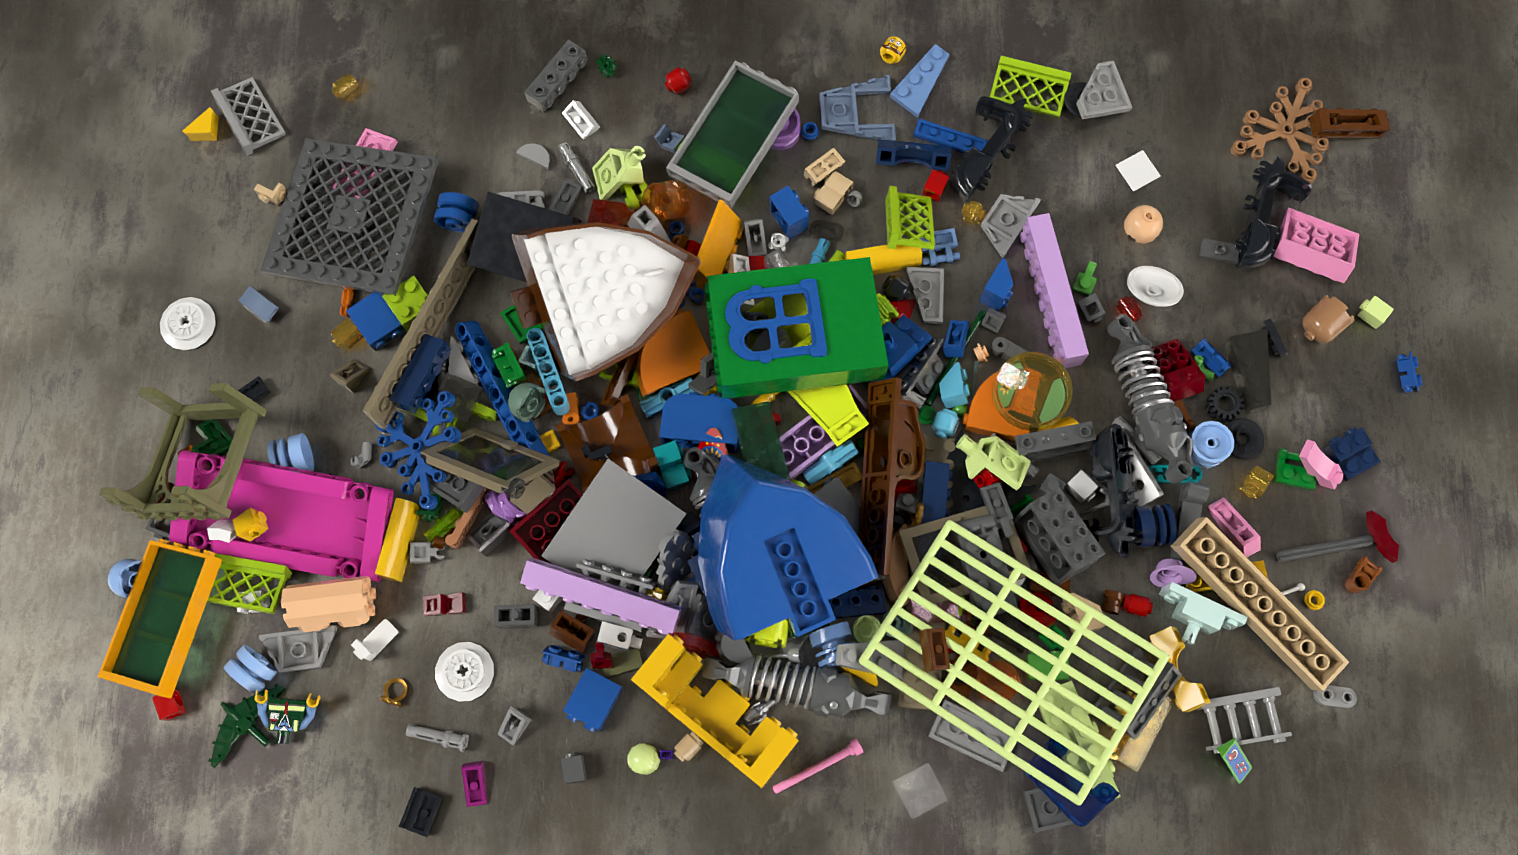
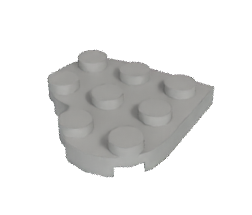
M675 529L672 534L667 533L658 546L660 558H657V561L660 565L656 571V574L659 575L656 585L659 589L670 592L673 589L677 580L683 581L691 569L687 561L698 555L692 543L694 539L679 529Z

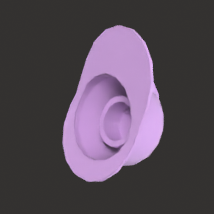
M1163 559L1151 573L1150 580L1158 587H1164L1171 582L1183 585L1194 582L1196 580V573L1190 568L1183 566L1180 560Z

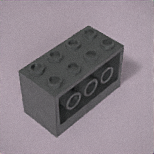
M1060 487L1031 502L1013 519L1015 528L1050 580L1057 586L1083 572L1106 554Z

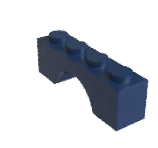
M878 139L876 164L895 166L899 163L911 162L925 165L931 170L949 171L952 155L951 146Z

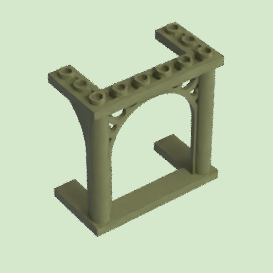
M213 383L209 388L211 393L227 403L182 405L155 387L140 388L138 393L140 397L170 414L147 475L138 485L125 491H121L116 487L101 488L99 495L104 497L106 502L122 507L121 510L134 513L138 519L148 521V519L176 521L177 518L189 521L191 518L198 520L230 518L232 511L226 508L257 418L265 417L267 410L227 383ZM240 418L223 467L214 481L207 488L196 490L189 486H173L172 491H170L168 473L187 421ZM163 495H165L164 500L161 503H157L158 500Z

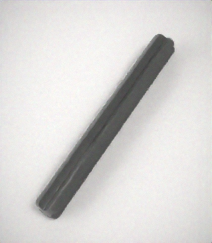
M1371 535L1281 550L1276 552V558L1278 562L1368 547L1373 545L1374 541Z

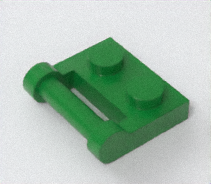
M1280 448L1277 456L1274 483L1313 491L1316 487L1315 476L1309 475L1304 467L1285 464V459L1302 462L1299 457L1300 454Z

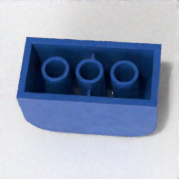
M689 392V394H676L665 402L662 410L659 436L662 445L676 441L677 446L681 445L682 448L691 449L694 447L698 448L700 442L725 443L727 452L738 453L741 432L740 411L732 400L728 398L722 399L718 394L704 396L697 392ZM715 427L721 433L723 440L706 434V432L710 428Z

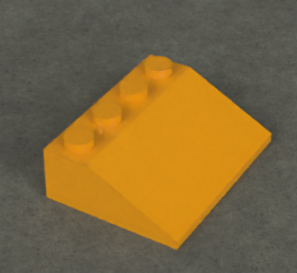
M720 199L697 255L701 260V264L695 274L696 287L704 289V283H708L707 276L725 274V272L729 271L730 255L736 254L738 249L736 243L738 238L741 239L744 233L740 218Z

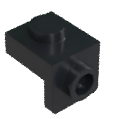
M587 441L583 442L584 447L581 448L585 458L589 457L590 461L597 458L599 461L610 457L609 453L612 452L610 444L591 451Z

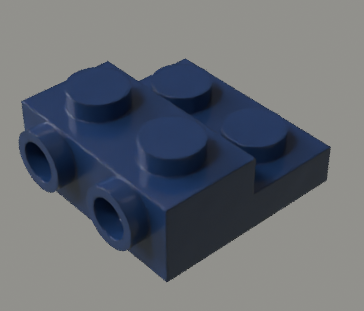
M1355 427L1344 432L1345 437L1340 439L1337 436L1328 441L1330 445L1324 448L1330 459L1334 463L1339 464L1345 481L1381 462L1370 445L1373 443L1362 427L1357 430Z

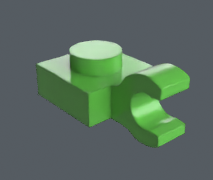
M1090 261L1085 273H1078L1072 291L1087 297L1091 295L1097 278L1092 277L1097 263Z

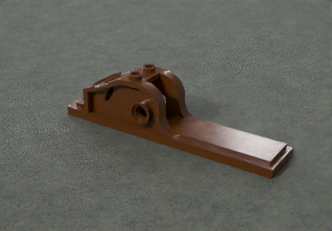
M899 378L875 381L868 384L866 420L869 424L865 430L858 538L871 556L878 576L890 575L896 485L900 480L917 479L922 474L925 465L926 443L917 416L919 415L915 402L901 399L902 379ZM881 457L884 459L885 463L883 467L880 463Z

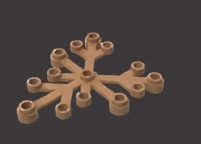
M1302 78L1295 86L1298 93L1293 105H1291L1287 97L1288 89L1284 86L1278 88L1275 95L1280 99L1281 103L1273 102L1269 108L1278 123L1259 116L1256 110L1247 111L1243 116L1245 126L1240 130V135L1251 140L1245 142L1242 140L1235 141L1230 148L1232 155L1241 157L1247 149L1256 146L1251 152V157L1254 160H1260L1264 155L1263 148L1266 142L1276 138L1287 140L1293 155L1286 166V171L1294 174L1300 165L1303 171L1300 177L1310 184L1313 183L1317 178V173L1315 169L1309 167L1307 161L1312 165H1318L1323 159L1321 154L1329 147V142L1326 138H1313L1298 131L1307 127L1311 128L1308 120L1312 115L1294 124L1296 118L1312 112L1315 113L1316 110L1323 107V103L1320 100H1314L1311 105L1300 109L1305 94L1312 88L1311 80ZM1282 105L1288 115L1287 120H1285L1281 112ZM1257 123L1275 131L1262 135L1254 132L1251 126ZM1296 139L1311 144L1313 151L1316 153L1310 154L1301 150Z

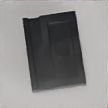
M414 787L398 827L428 837L443 797Z

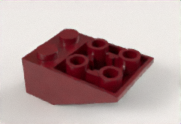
M1178 338L1152 347L1153 358L1157 360L1156 366L1160 368L1159 374L1164 376L1163 383L1167 384L1166 391L1171 393L1169 399L1175 402L1204 392L1205 375ZM1150 360L1148 365H1153V361ZM1153 369L1151 372L1156 373L1157 370Z

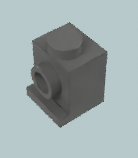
M1096 293L1078 301L1088 322L1092 321L1094 324L1104 319L1102 315L1106 313ZM1091 306L1096 307L1097 310L1095 313L1089 312V308Z
M900 493L894 506V512L902 516L903 519H909V516H913L918 499L909 493Z

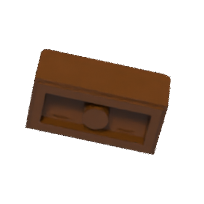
M931 628L919 631L925 672L950 669L944 628Z

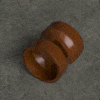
M1105 590L1103 595L1105 599L1100 607L1101 611L1120 615V603L1123 602L1124 595L1116 591Z

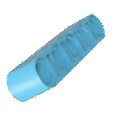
M532 328L527 333V340L553 411L557 415H565L570 409V404L545 335L540 328ZM549 369L552 370V371L549 372V373H545L546 370H549ZM555 385L558 386V387L555 388V389H550L552 386H555ZM558 402H564L560 406L556 405Z

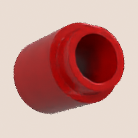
M1125 594L1122 610H1126V613L1142 617L1151 614L1153 603L1150 602V598L1136 594Z

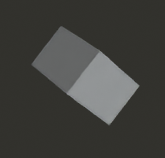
M763 220L744 221L748 255L758 256L767 254Z
M511 706L499 729L498 735L514 746L532 719Z

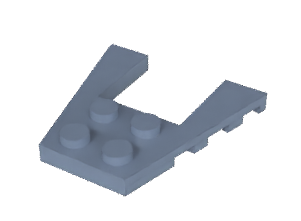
M889 74L882 78L869 79L867 82L860 84L854 83L849 87H839L819 93L821 129L873 140L896 141L894 124L858 125L856 95L890 94Z

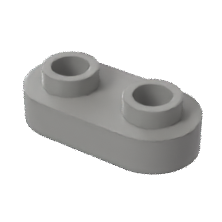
M1328 685L1324 691L1314 690L1313 694L1315 701L1322 706L1351 708L1357 702L1356 693L1347 687ZM1325 691L1329 694L1328 699L1324 697ZM1345 694L1349 696V701L1345 700Z

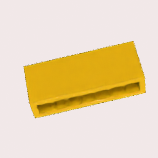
M888 244L846 251L845 260L870 257L873 275L906 270L907 267H921L922 248L897 244L895 249H890Z
M401 498L395 499L375 574L379 577L402 583L410 554V543H413L420 518L416 515L420 505Z

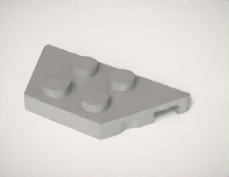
M1000 194L982 221L981 227L1002 258H1004L1022 231L1027 217H1031L1041 199H1024L1023 196L1012 197Z
M332 625L320 631L312 632L294 630L259 635V639L268 650L267 653L273 659L279 673L317 669L323 665L337 631V626Z

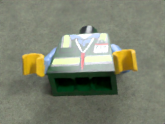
M256 690L255 701L257 702L258 714L263 725L271 731H278L276 743L289 744L290 732H299L305 729L314 719L317 705L321 699L320 695L317 700L311 699L312 693L309 694L307 700L268 697V690H265L264 696H259L258 690Z

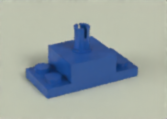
M905 315L894 325L888 321L882 327L888 360V369L884 380L895 378L932 340L930 334Z

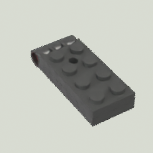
M443 450L437 452L444 456L457 460L456 458L447 454ZM409 456L402 458L396 468L398 469L401 465H405ZM417 460L412 468V472L409 477L412 476L416 466L418 465ZM432 466L436 470L445 472L446 480L443 483H438L433 480L431 475L427 474L430 490L467 513L485 487Z
M992 514L955 522L1003 552ZM953 531L959 549L1007 579L1009 578L1006 563ZM980 552L984 553V558L980 557ZM961 560L966 577L996 596L999 594L1003 587L1002 584ZM968 588L972 605L987 613L992 602ZM1010 590L1004 601L1018 609L1014 592ZM999 608L996 614L1004 613L1006 611L1002 608Z

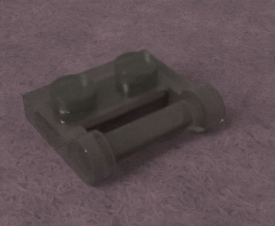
M1008 612L996 614L995 616L996 620L1030 640L1035 630L1034 628ZM990 626L987 636L991 638L993 636L1016 648V651L1021 654L1024 652V646Z

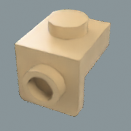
M278 183L273 191L260 184H257L254 188L261 201L265 203L271 202L279 206L281 201H284L287 189L281 183Z

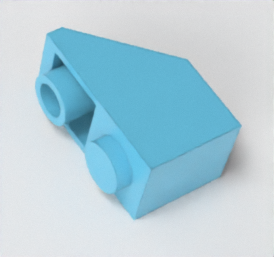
M959 362L953 365L939 383L941 399L946 409L969 403L970 389L968 384L965 383L968 375L966 369H962Z

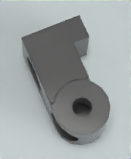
M1003 337L995 338L991 346V353L995 357H1002L1011 364L1018 361L1022 363L1028 353L1025 349Z

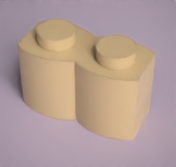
M836 171L825 178V185L822 188H818L813 196L814 204L831 215L838 210L853 188V181Z

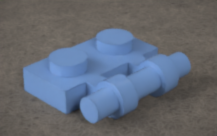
M954 228L934 231V250L922 248V254L928 253L929 257L922 258L923 265L930 264V266H934L941 262L953 263V260L960 259L959 252L952 253L951 250L958 247ZM921 238L922 241L929 242L926 238ZM935 251H945L944 255H935Z

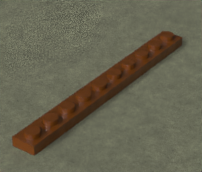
M684 234L675 235L671 243L685 250L689 237ZM640 350L618 362L600 404L606 407H614L620 401V393L628 382L627 377L636 364L635 359Z

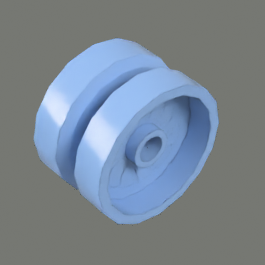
M1203 422L1188 434L1193 440L1191 458L1194 465L1200 468L1216 467L1227 459L1234 449V438L1231 431L1220 422Z
M243 645L236 653L238 659L231 658L223 668L244 688L254 694L258 690L259 694L265 687L263 679L271 681L278 671L260 653L247 645Z

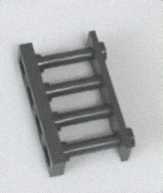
M1092 421L1017 435L1014 436L1016 444L1010 446L1018 451L1019 456L1023 455L1033 462L1087 451V442L1096 441Z
M1136 647L1131 656L1153 669L1155 665L1148 662V657L1140 648ZM1125 662L1119 672L1140 686H1143L1145 683L1135 677L1140 670ZM1166 663L1125 733L1133 740L1138 738L1182 676L1173 664ZM1113 679L1107 689L1128 703H1133L1134 698L1124 693L1128 687ZM1103 696L1094 704L1095 707L1119 722L1124 718V715L1112 709L1115 704Z

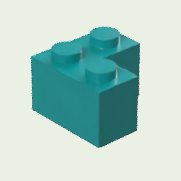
M672 441L653 448L668 492L690 485L689 479L692 476L689 469L684 468L683 458L685 455L681 445L677 446L676 441Z

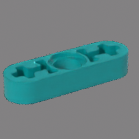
M1151 465L1148 467L1151 472L1154 470L1156 474H1161L1164 470L1163 475L1155 478L1158 484H1172L1166 478V471L1169 465ZM1193 466V474H1197L1194 480L1192 476H1188L1178 484L1185 485L1187 482L1198 483L1203 477L1202 470L1197 466Z

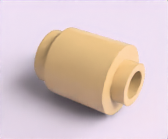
M692 731L689 735L686 734L674 747L677 750L674 754L682 762L684 760L689 762L701 749L700 746L704 742Z

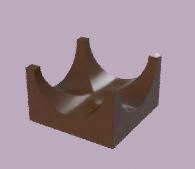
M628 394L621 396L620 401L612 409L598 417L577 424H564L561 422L555 425L575 467L584 493L607 459H610L631 475L648 474L650 472L662 474ZM587 441L591 451L610 444L612 452L609 453L610 457L601 461L598 458L590 461V458H585L582 452L583 442Z

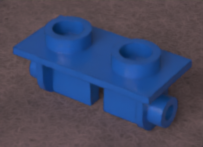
M1205 338L1191 350L1195 355H1200L1204 358L1203 363L1212 372H1215L1218 378L1232 366Z
M1409 351L1410 356L1408 357L1405 354L1398 355L1396 362L1399 373L1407 372V375L1400 376L1402 390H1405V393L1413 392V388H1417V392H1419V386H1423L1421 375H1416L1415 368L1419 367L1417 356L1412 357L1411 351Z
M548 645L542 652L544 654L542 661L546 665L559 668L561 661H563V669L572 672L581 671L583 665L581 662L586 657V655H582L579 651H567L561 649L558 645Z

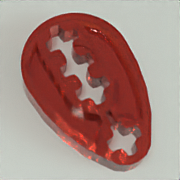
M682 632L669 633L672 637L677 635L684 641L682 645L690 654L695 652L702 659H705L706 656L720 658L716 644L708 640Z

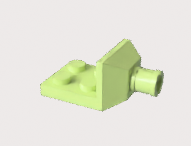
M634 146L632 149L610 148L592 167L600 201H607L623 183H644L640 161L646 155L643 154L645 151L642 147Z
M964 434L956 445L958 449H961L967 455L965 463L970 479H973L982 469L986 468L1015 490L1021 487L1031 461L1023 455L1019 456L1018 451L999 437L981 438L978 442H974Z

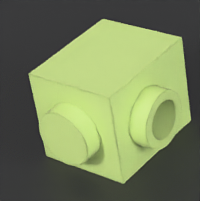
M1374 296L1370 300H1364L1359 307L1361 311L1357 316L1377 329L1385 322L1394 309Z

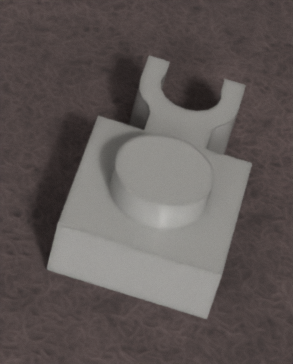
M410 543V563H430V558L444 560V556L437 555V551L445 550V547L438 549L431 548V543Z

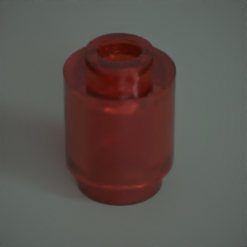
M1125 296L1117 302L1119 305L1116 308L1120 314L1127 315L1134 323L1144 317L1141 308L1133 297L1128 298Z

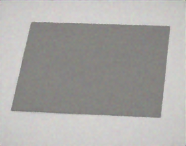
M607 459L542 554V557L556 566L580 574L583 569L577 568V563L583 561V559L594 561V565L600 567L608 565L613 567L614 571H629L633 573L632 576L640 578L659 554L658 546L667 533L672 534L686 513L610 459ZM590 572L589 577L600 580L601 574ZM609 577L608 583L619 586L621 580ZM628 583L627 589L633 591L636 585Z

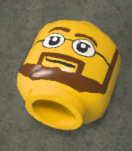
M895 36L887 38L880 48L882 59L889 64L898 63L906 52V45L903 40Z

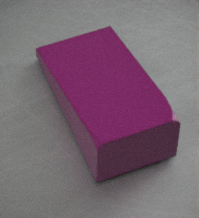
M484 762L464 763L461 770L467 807L487 804Z

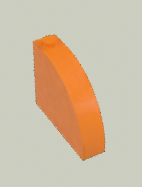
M683 309L677 311L640 349L637 360V380L643 397L678 383L689 376L692 377L701 373V359L710 354L691 310L686 312Z
M1023 365L1024 371L1010 407L1003 410L1000 409L997 403L996 385L1000 375L1006 368L991 375L979 387L971 402L968 413L964 414L962 422L965 425L964 431L991 436L994 432L1000 439L1014 442V436L1029 433L1030 427L1012 422L1003 413L1013 410L1032 418L1040 372L1027 368V365Z

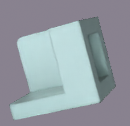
M526 345L518 362L521 363L524 369L540 375L531 348Z

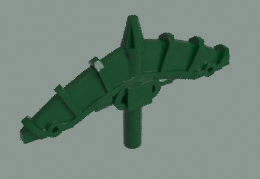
M275 684L274 688L268 689V697L279 698L285 688ZM261 691L258 695L264 696L265 691ZM255 695L247 699L246 697L242 698V702L234 707L225 702L220 704L227 715L223 723L218 725L220 730L216 741L212 742L214 744L212 759L209 758L208 762H211L213 768L226 758L233 743L241 735L251 734L264 747L270 743V740L255 727L257 717L259 716Z

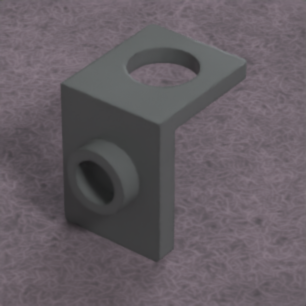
M155 519L149 520L145 529L153 532V537L163 540L169 538L170 534L158 530L161 521L157 520L154 523Z

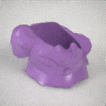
M503 487L504 493L502 494L493 490L486 492L484 500L493 514L506 519L511 525H515L518 518L526 517L527 514L510 501L509 487L508 489Z

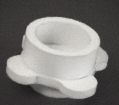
M776 232L772 233L768 248L771 250L776 249L781 253L786 250L785 245L789 241L788 236Z

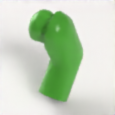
M1196 355L1193 360L1204 373L1205 379L1212 381L1215 372L1205 369L1203 364L1204 358Z

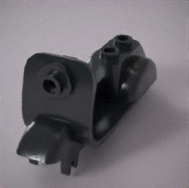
M983 96L979 98L975 115L983 116L984 121L989 118L1001 124L982 151L974 146L971 150L967 149L962 156L963 161L961 164L957 163L952 170L954 174L952 179L956 192L965 202H969L977 190L985 191L986 188L981 184L989 185L986 178H991L990 171L1002 155L1006 159L1010 158L1011 154L1007 153L1006 150L1015 151V145L1010 144L1017 131L1026 132L1027 128L1023 125L1030 127V120L1026 117L1033 119V114L1023 110L1026 99L1017 100L1010 105L991 97Z
M1278 155L1273 164L1261 161L1259 164L1265 168L1259 167L1253 171L1259 174V176H1252L1258 182L1254 196L1247 195L1245 197V200L1250 201L1251 205L1244 204L1243 209L1250 211L1245 230L1241 233L1243 238H1238L1235 241L1238 244L1240 243L1241 246L1234 245V248L1239 251L1238 263L1236 264L1237 269L1256 268L1265 264L1269 259H1273L1275 254L1273 246L1277 242L1280 232L1277 231V225L1268 222L1276 191L1289 196V201L1294 199L1301 204L1313 190L1312 185L1296 174L1285 171V164L1280 155Z
M1114 424L1101 431L1096 436V441L1092 442L1090 448V456L1093 460L1092 475L1096 481H1107L1111 525L1110 527H1099L1100 523L1097 518H1093V525L1091 527L1089 520H1083V522L1097 542H1099V538L1108 537L1114 552L1121 557L1128 558L1131 542L1141 543L1144 539L1137 538V535H1141L1143 531L1135 529V503L1139 502V499H1136L1134 496V492H1137V489L1133 488L1130 459L1134 455L1129 454V452L1133 451V449L1128 447L1127 434L1122 430V427Z

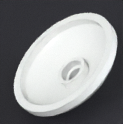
M1137 267L1129 273L1127 278V285L1132 294L1140 301L1151 306H1172L1181 300L1184 293L1183 285L1179 279L1172 273L1158 267Z

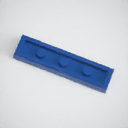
M922 119L918 120L913 134L915 138L937 145L951 146L952 150L965 153L967 149L971 150L973 146L982 151L988 143V140Z

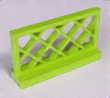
M1001 56L990 97L1011 105L1015 102L1011 95L1020 91L1027 103L1023 109L1060 117L1064 95L1072 73ZM1000 71L1008 72L1011 78L1002 82L999 77ZM1025 76L1028 83L1020 86L1016 78ZM1013 80L1017 89L1009 93L1005 85ZM1041 80L1045 83L1046 87L1038 91L1034 82ZM1056 84L1064 86L1063 91L1058 95H1055L1051 88ZM1031 85L1035 93L1027 97L1022 89ZM1000 87L1007 94L1002 98L994 96L995 90ZM1048 89L1053 97L1044 101L1040 93ZM1035 96H1038L1042 103L1037 107L1032 106L1029 101ZM1055 100L1058 105L1057 112L1050 110L1047 104Z
M889 186L885 199L888 248L895 249L898 244L934 250L935 238L931 197L897 192V187ZM899 199L906 200L908 203L904 204ZM918 202L926 203V205L921 206ZM914 206L917 210L913 211L909 207ZM901 211H906L908 215L905 216ZM923 213L927 217L922 218L919 214ZM915 218L918 222L914 223L910 219ZM905 222L906 224L909 225V227H908V228L904 227V226L902 225V223ZM924 225L927 228V230L924 231L919 226ZM912 230H915V231H917L919 234H918V235H915V234H913L911 231H912ZM906 234L911 239H904L902 236ZM924 237V238H926L929 242H924V241L921 240V238Z
M215 554V557L222 559L219 569L224 570L226 575L214 581L213 587H216L218 594L208 597L207 602L275 614L286 581L290 580L292 572L284 565ZM237 573H242L244 578L234 584L231 577ZM259 576L262 582L252 587L249 580ZM228 579L231 586L221 591L218 584ZM274 579L280 580L278 586L270 590L268 583ZM247 583L250 589L239 595L237 587ZM265 585L268 592L258 598L254 591ZM234 590L237 597L230 601L226 600L224 595ZM252 592L256 600L245 604L242 598ZM271 596L272 603L270 608L263 607L261 601Z

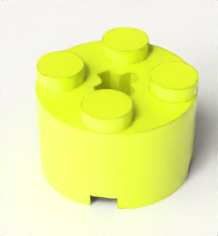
M785 619L747 636L746 640L750 642L753 639L756 645L777 648L778 644H782V648H785L790 623Z

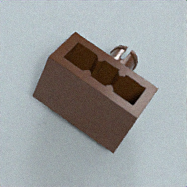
M560 610L550 626L549 635L583 654L593 639L595 630L585 624L589 616L577 613L575 617H572Z

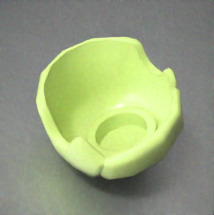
M863 615L857 618L852 627L853 636L857 642H870L881 626L880 621L872 615Z
M639 743L631 748L628 753L627 763L629 768L635 773L648 775L657 770L660 764V754L653 745Z

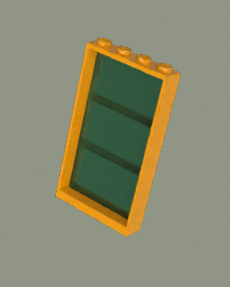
M159 539L158 542L150 540L98 677L154 695L172 698L222 559L215 557L216 553L204 550L203 553H200L201 549L191 546L185 549V545L175 542L172 546L170 545L171 542Z

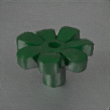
M607 54L601 55V58L596 60V63L600 65L598 70L602 72L603 77H612L615 75L614 70L617 69L616 61L613 57H608Z

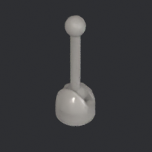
M801 647L790 649L788 654L763 655L762 653H757L763 659L788 658L790 662L795 664L802 663L804 659Z

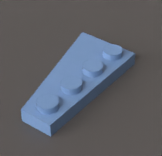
M935 44L890 93V98L918 118L938 76L949 58V53Z

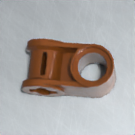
M1363 556L1346 579V589L1353 594L1368 589L1374 579L1381 573L1383 567L1377 566L1368 560V556ZM1355 579L1360 582V587L1356 585Z

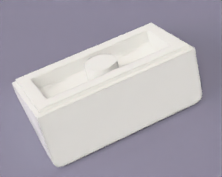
M573 100L562 112L582 139H586L600 128L579 101Z

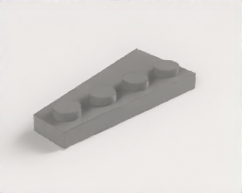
M900 640L880 641L881 644L904 658L903 642ZM870 642L837 645L836 665L875 674L859 663L861 655ZM875 649L869 660L896 678L903 679L904 668Z

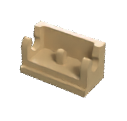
M832 148L805 168L804 177L806 179L810 178L812 186H815L838 167H841L845 160L835 148Z

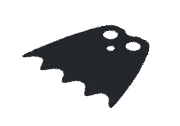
M963 429L959 431L954 441L955 446L964 435ZM955 447L954 451L949 452L947 459L952 460L954 463V468L952 469L953 485L950 488L954 504L949 508L950 516L986 506L979 487L973 479L968 477L965 463L967 455L957 447ZM1003 481L1001 483L1009 508L1036 488L1035 484L1029 486L1021 485L1018 490H1015ZM964 495L969 496L970 499L968 502H965L963 500Z

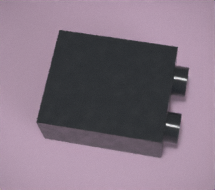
M488 191L467 265L527 282L512 240V234L530 228L582 223V220Z

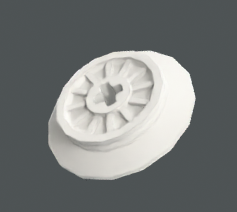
M193 297L179 299L170 304L163 312L160 321V333L165 342L175 349H196L206 343L212 336L216 325L215 313L211 306L202 299Z
M460 642L448 647L439 657L435 667V680L440 691L448 698L459 702L472 701L482 696L490 687L494 677V663L490 654L482 646L472 642ZM463 666L464 668L468 669V671L465 672L466 676L459 674V671L462 670Z

